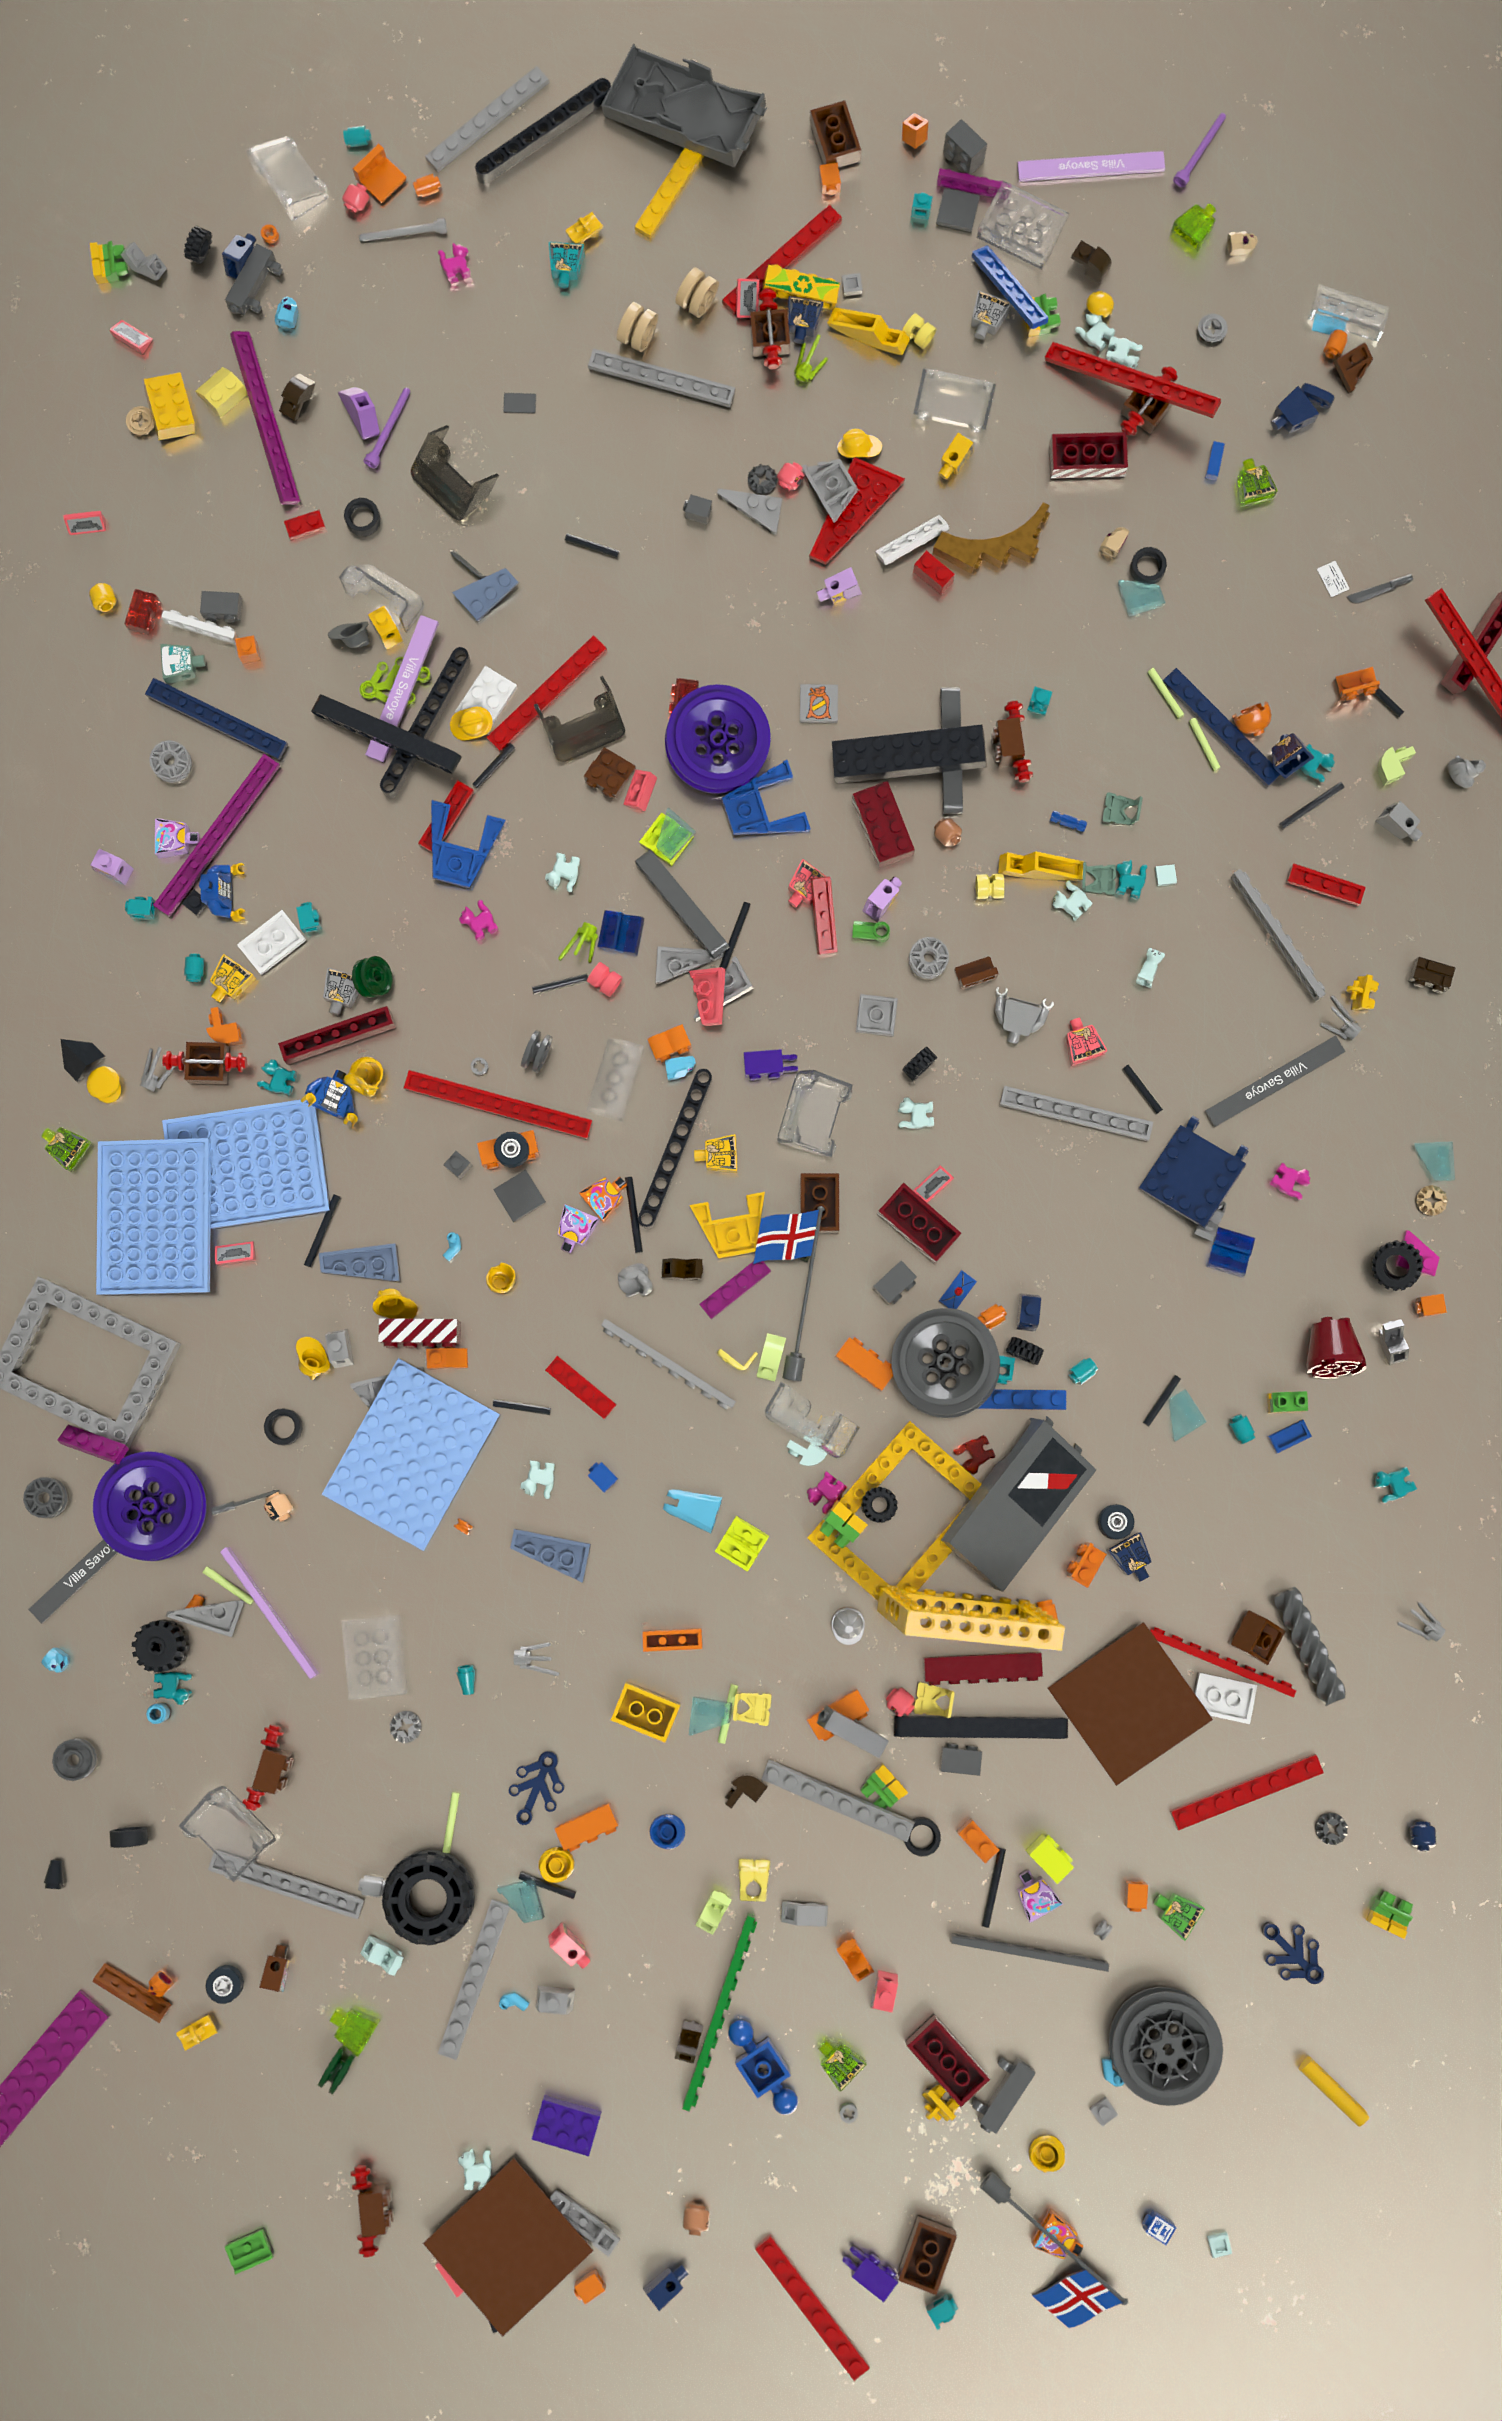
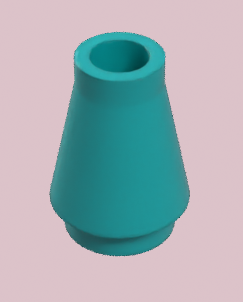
M473 1665L457 1667L458 1672L456 1674L463 1695L474 1694L475 1669H473Z

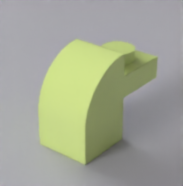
M1404 746L1396 751L1391 747L1380 758L1377 771L1384 786L1401 779L1405 775L1401 762L1411 759L1416 752L1413 746L1409 748Z
M767 1333L756 1377L771 1381L776 1380L786 1338Z
M713 1891L695 1926L713 1935L729 1907L731 1899L722 1892Z

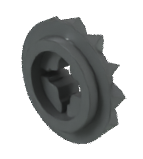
M760 464L759 466H754L748 474L750 488L760 494L772 491L777 484L775 469H772L769 465ZM764 473H766L765 475L767 481L763 480L761 484H759L760 481L759 477L757 476H762Z
M1327 1813L1317 1821L1316 1833L1322 1842L1328 1845H1337L1343 1842L1344 1838L1348 1835V1825L1340 1815ZM1326 1823L1332 1826L1337 1825L1335 1830L1337 1831L1336 1833L1338 1835L1332 1832L1327 1834L1329 1831V1827Z

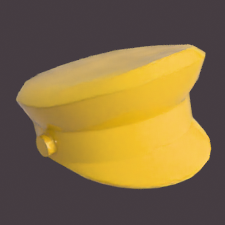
M106 1066L98 1067L87 1078V1090L91 1096L98 1098L100 1101L112 1103L119 1098L121 1093L120 1078L112 1068Z
M562 1847L546 1850L539 1860L541 1876L546 1881L554 1883L566 1880L574 1870L572 1854L568 1850L564 1851Z
M1041 2136L1030 2145L1029 2159L1037 2169L1046 2173L1057 2171L1063 2167L1065 2163V2149L1060 2140L1053 2136Z

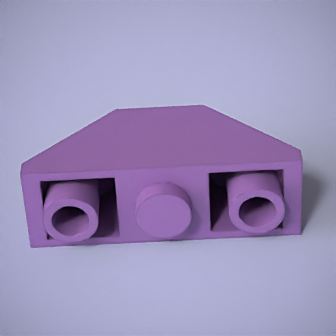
M357 387L339 391L338 395L361 438L367 439L379 435L380 431L375 406L367 391Z

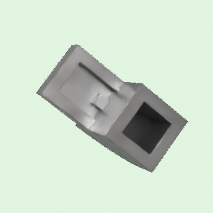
M1402 1319L1383 1324V1329L1379 1330L1380 1341L1389 1364L1407 1361L1409 1347L1404 1339V1323Z

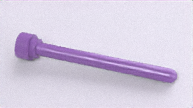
M1225 113L1219 114L1185 168L1178 171L1174 176L1173 181L1179 187H1185L1189 182L1191 170L1226 118Z
M409 388L403 389L373 451L366 454L363 462L367 466L374 469L377 468L380 462L379 454L410 394Z

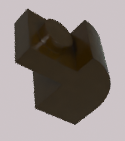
M1082 240L1071 256V259L1086 267L1085 275L1100 284L1110 270L1112 263L1110 256L1101 247L1094 248Z
M302 374L292 377L282 392L283 400L279 412L293 420H297L303 402L311 399L316 382Z
M662 1259L661 1278L674 1280L701 1279L703 1259Z
M738 1775L731 1781V1784L736 1788L735 1790L731 1788L724 1797L727 1799L725 1804L732 1809L743 1793L756 1803L768 1788V1785L755 1775Z
M683 2021L674 2059L694 2064L703 2025H699L696 2021Z

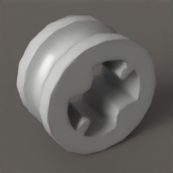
M478 1057L472 1060L470 1067L475 1074L483 1075L488 1070V1063L485 1059ZM478 1061L485 1065L484 1069L481 1068L482 1071L480 1072L477 1068H474Z
M1103 1920L1094 1931V1934L1096 1936L1099 1935L1100 1939L1104 1940L1111 1932L1113 1926L1107 1925V1921Z
M852 2103L843 2104L840 2108L841 2119L846 2123L854 2122L858 2116L856 2106ZM846 2108L854 2110L852 2117L849 2118L848 2115H843V2113H846Z

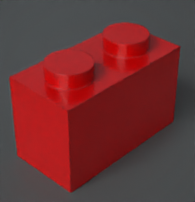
M927 550L914 564L913 572L940 595L954 581L955 573Z

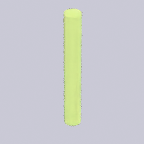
M1154 668L1150 669L1148 674L1177 718L1184 715L1183 711Z
M1196 718L1189 720L1213 770H1218L1221 767Z
M209 1567L203 1570V1574L250 1606L252 1605L254 1600L250 1595Z
M730 1685L718 1738L719 1743L725 1744L738 1685Z
M452 1792L442 1850L444 1853H450L460 1793Z

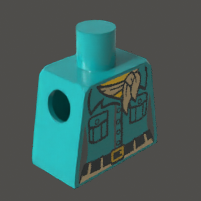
M549 242L552 278L558 279L559 287L568 288L569 280H578L585 256L584 244Z

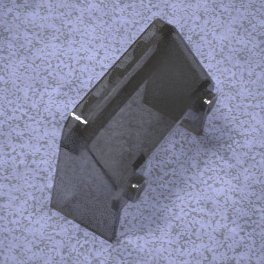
M445 425L427 434L411 467V476L455 520L460 521L471 514L489 496L499 475L495 473L475 482L473 486L448 463L451 453L443 440L450 427Z
M601 676L600 680L605 692L594 699L595 711L561 725L559 718L556 716L544 718L538 704L534 705L542 728L558 761H569L624 736L625 727L612 691L604 676Z

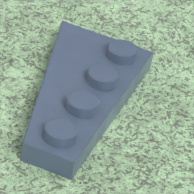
M395 1243L319 1253L321 1273L400 1282Z
M514 1529L510 1548L583 1583L591 1544Z

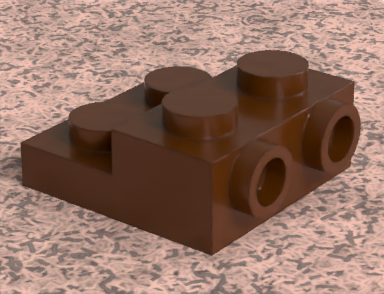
M603 747L596 760H593L584 774V780L591 788L595 789L597 787L602 790L601 793L606 797L617 799L636 766Z

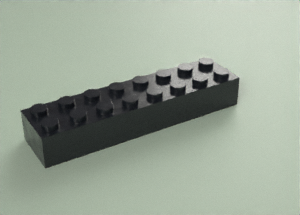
M982 724L832 741L834 778L837 784L987 767Z

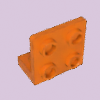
M380 144L375 146L353 167L356 180L366 187L380 203H383L407 180L406 175L386 158L385 150Z
M1373 667L1335 677L1340 699L1345 698L1346 701L1356 699L1357 695L1363 693L1364 696L1376 693L1375 691L1380 686V681H1376Z
M1090 1542L1079 1546L1076 1552L1078 1557L1074 1562H1070L1066 1570L1069 1572L1067 1577L1086 1588L1089 1587L1107 1555L1094 1547V1544Z

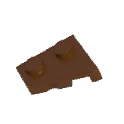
M1366 342L1333 360L1348 393L1355 390V385L1363 377L1366 368L1373 360Z

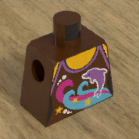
M277 1944L274 1956L268 1955L259 1988L284 1992L291 1960L285 1959L288 1950L287 1946ZM277 1962L280 1964V1969L278 1971H276L274 1968Z

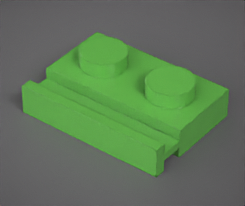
M264 2229L225 2245V2250L234 2268L235 2275L274 2257Z

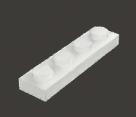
M938 515L876 550V555L884 565L892 563L899 557L908 554L915 548L939 536L942 531L949 530L948 523Z
M170 610V612L163 611L162 619L166 624L236 644L235 639L239 638L231 627L224 626L222 628L214 622H202L191 615L185 617L174 610Z

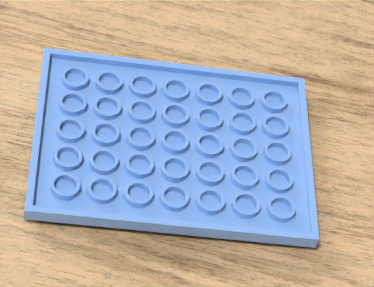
M301 1100L162 1120L164 1139H211L210 1229L330 1211L317 1110L313 1106L308 1107L307 1100L303 1103Z
M211 1139L99 1141L96 1295L210 1292Z
M398 1358L322 1495L424 1551L500 1414Z

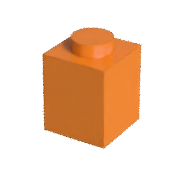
M914 113L902 124V141L916 149L928 140V121Z
M838 162L819 165L822 195H834L840 192L841 181Z
M254 635L235 639L238 657L242 664L261 660L258 642Z
M1444 1294L1416 1298L1414 1303L1415 1312L1419 1314V1318L1447 1313Z
M1126 1881L1124 1905L1130 1908L1129 1911L1141 1912V1909H1147L1148 1884L1146 1882Z
M596 2268L575 2281L574 2293L579 2301L582 2300L584 2304H587L606 2290V2284Z

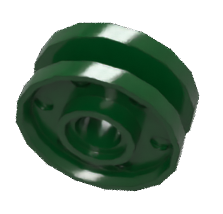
M379 956L358 960L353 966L352 981L360 995L366 998H373L387 994L391 989L392 972L388 963Z
M339 2048L331 2059L317 2085L323 2088L329 2081L331 2086L328 2093L332 2095L342 2083L355 2059V2056L350 2055L345 2061L341 2060L344 2053L342 2048Z

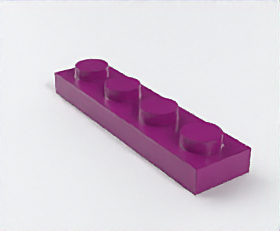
M940 168L938 173L937 186L1008 201L1011 189L1010 183L988 179L987 177L973 176L968 173H959L950 169Z
M753 1261L699 1304L711 1320L771 1273V1270L764 1261L753 1264Z
M69 1424L57 1439L62 1445L119 1465L129 1450L125 1444Z

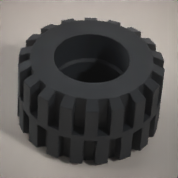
M1394 1240L1393 1242H1388L1377 1251L1373 1258L1372 1271L1375 1273L1374 1277L1379 1280L1378 1283L1380 1285H1385V1288L1388 1290L1389 1288L1393 1289V1291L1401 1289V1291L1406 1290V1288L1413 1286L1421 1276L1423 1258L1419 1254L1420 1251L1415 1249L1413 1244H1407V1241L1398 1242V1240ZM1400 1255L1408 1261L1409 1270L1405 1275L1396 1276L1389 1272L1386 1262L1390 1256Z

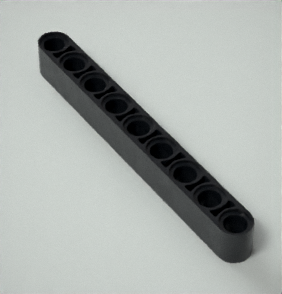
M606 78L597 79L480 159L475 165L478 181L482 184L490 183L600 108L611 87L610 81Z
M457 647L453 650L408 732L427 740L429 739L470 665V656L465 648ZM460 655L466 656L463 661L457 660V657ZM451 671L457 672L454 677L448 676ZM442 687L448 688L445 693H439V690ZM432 704H439L437 709H430ZM423 720H430V723L428 725H421V722ZM396 752L380 781V788L386 797L393 798L397 796L417 759L412 757L404 758L403 753ZM397 768L403 769L400 774H394V771ZM388 784H393L394 787L392 790H385V787Z
M322 694L318 696L311 710L314 715L449 774L455 772L462 758L461 755L453 750Z
M699 1069L694 1076L639 1213L638 1221L644 1229H651L657 1221L712 1084V1074L707 1069ZM702 1074H706L709 1077V1080L705 1083H701L698 1080ZM700 1092L702 1094L701 1099L693 1100L691 1098L692 1093ZM692 1109L695 1115L692 1118H687L684 1112ZM678 1128H687V1134L684 1136L677 1133ZM677 1144L681 1147V1150L678 1153H672L670 1147ZM664 1163H673V1169L671 1171L664 1170ZM658 1180H665L667 1183L666 1187L663 1189L657 1188L656 1182ZM652 1197H657L660 1200L659 1204L655 1207L649 1205V1200ZM650 1215L652 1222L650 1224L642 1223L643 1216Z
M894 1716V1737L1067 1739L1068 1718Z

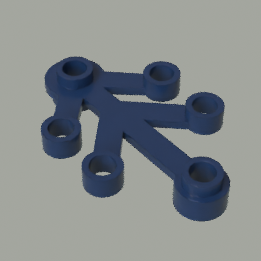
M543 1752L537 1762L527 1766H520L516 1770L519 1778H525L528 1773L540 1769L537 1777L518 1785L512 1784L509 1787L508 1792L513 1797L518 1796L522 1791L532 1788L524 1809H521L516 1815L517 1822L521 1825H528L532 1821L533 1815L531 1811L539 1792H541L544 1799L546 1811L553 1812L557 1807L545 1782L546 1775L549 1773L553 1782L552 1789L555 1793H562L565 1788L555 1768L558 1764V1758L553 1752ZM545 1758H551L552 1763L550 1765L545 1764ZM524 1768L526 1774L520 1775L519 1769ZM561 1784L562 1790L557 1791L555 1785ZM512 1787L518 1788L517 1794L511 1792ZM552 1802L554 1808L548 1809L547 1803ZM522 1813L528 1814L527 1820L521 1818Z
M1266 1924L1263 1927V1935L1269 1940H1274L1290 1956H1276L1273 1953H1268L1265 1956V1962L1269 1966H1275L1276 1964H1299L1304 1970L1291 1971L1287 1967H1283L1279 1971L1280 1977L1286 1981L1291 1978H1305L1311 1984H1319L1324 1978V1971L1318 1965V1941L1311 1938L1306 1942V1947L1310 1950V1963H1308L1304 1959L1303 1935L1305 1934V1929L1303 1926L1296 1924L1292 1927V1933L1295 1935L1294 1949L1280 1935V1930L1275 1924ZM1298 1927L1302 1930L1300 1934L1295 1933V1929ZM1268 1928H1273L1274 1932L1269 1935L1267 1933ZM1314 1941L1316 1943L1315 1948H1310V1943ZM1270 1956H1273L1275 1959L1273 1963L1268 1962ZM1287 1970L1289 1972V1975L1287 1977H1283V1972ZM1316 1970L1317 1975L1315 1977H1311L1310 1975L1311 1971Z

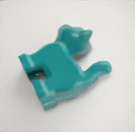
M1308 744L1307 748L1314 756V759L1300 769L1305 775L1324 782V776L1317 773L1316 770L1321 765L1324 769L1331 771L1335 764L1334 755L1331 753L1322 754L1320 751L1313 749L1312 745Z
M1132 860L1117 864L1116 870L1119 872L1120 877L1119 886L1115 894L1124 895L1126 890L1130 889V897L1139 899L1141 889L1146 880L1147 865L1143 864L1140 867V875L1130 874L1132 871Z
M274 1059L266 1062L261 1069L266 1074L273 1075L270 1084L265 1081H258L257 1086L271 1092L291 1095L294 1086L287 1085V1081H296L297 1071H289L280 1067Z
M1407 1467L1389 1474L1383 1471L1377 1473L1375 1478L1376 1485L1374 1487L1384 1488L1389 1485L1392 1493L1382 1498L1383 1503L1397 1500L1409 1492L1417 1490L1413 1481H1404V1478L1410 1475Z
M181 1672L155 1673L154 1682L162 1683V1688L154 1689L153 1698L174 1699L177 1705H183L189 1699L192 1691L178 1689L179 1680L188 1681L192 1678V1675H186Z

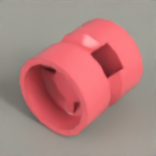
M599 962L590 973L587 982L595 988L600 987V991L610 997L620 985L623 977L615 971L609 972V967Z

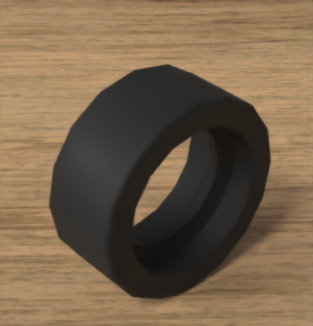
M367 498L353 499L344 510V519L348 529L358 536L373 534L380 525L381 516L376 504L372 500ZM366 507L373 513L372 522L363 527L356 526L351 519L352 513L358 508Z
M1144 547L1138 550L1130 564V573L1133 579L1143 585H1153L1159 582L1166 571V558L1157 548ZM1149 556L1158 561L1159 570L1155 575H1143L1138 570L1137 564L1142 557Z
M285 1408L272 1411L266 1417L264 1423V1433L271 1442L282 1446L290 1445L297 1441L303 1429L299 1415ZM285 1415L290 1417L294 1422V1432L287 1438H278L272 1431L273 1421L279 1416Z
M925 1817L911 1820L915 1822L912 1830L919 1825L928 1826L933 1832L934 1839L929 1847L920 1849L912 1844L909 1836L908 1841H904L907 1849L912 1854L920 1857L933 1854L939 1848L941 1842V1833L937 1825Z
M126 1827L110 1831V1847L126 1848L148 1844L147 1827Z

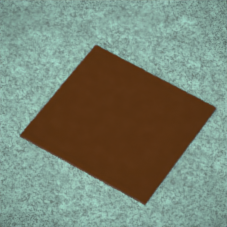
M1144 1622L1048 1687V1690L1116 1786L1213 1720Z
M514 2158L423 2243L502 2337L594 2251Z

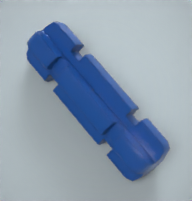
M1053 811L1050 817L1052 822H1060L1061 825L1072 829L1077 828L1081 832H1084L1087 826L1086 821L1081 819L1078 821V818L1066 814L1061 815L1057 811Z

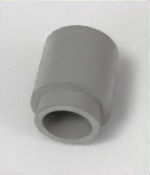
M365 1875L364 1879L360 1878L358 1891H362L361 1895L381 1898L386 1880L382 1877Z

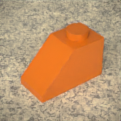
M467 1348L426 1349L427 1369L468 1368Z

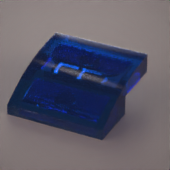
M605 910L597 947L637 955L644 918L642 916L625 915L622 912Z
M1218 1227L1207 1266L1244 1277L1255 1238Z

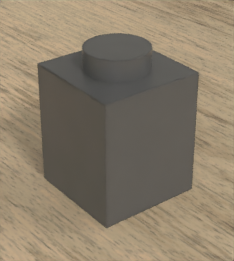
M691 494L689 500H685L683 506L685 518L707 525L712 510V500Z
M457 1151L443 1164L460 1180L473 1166Z

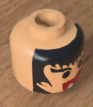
M277 1492L265 1499L264 1509L272 1521L279 1519L280 1522H283L290 1517L289 1513L293 1510V1506L285 1494Z

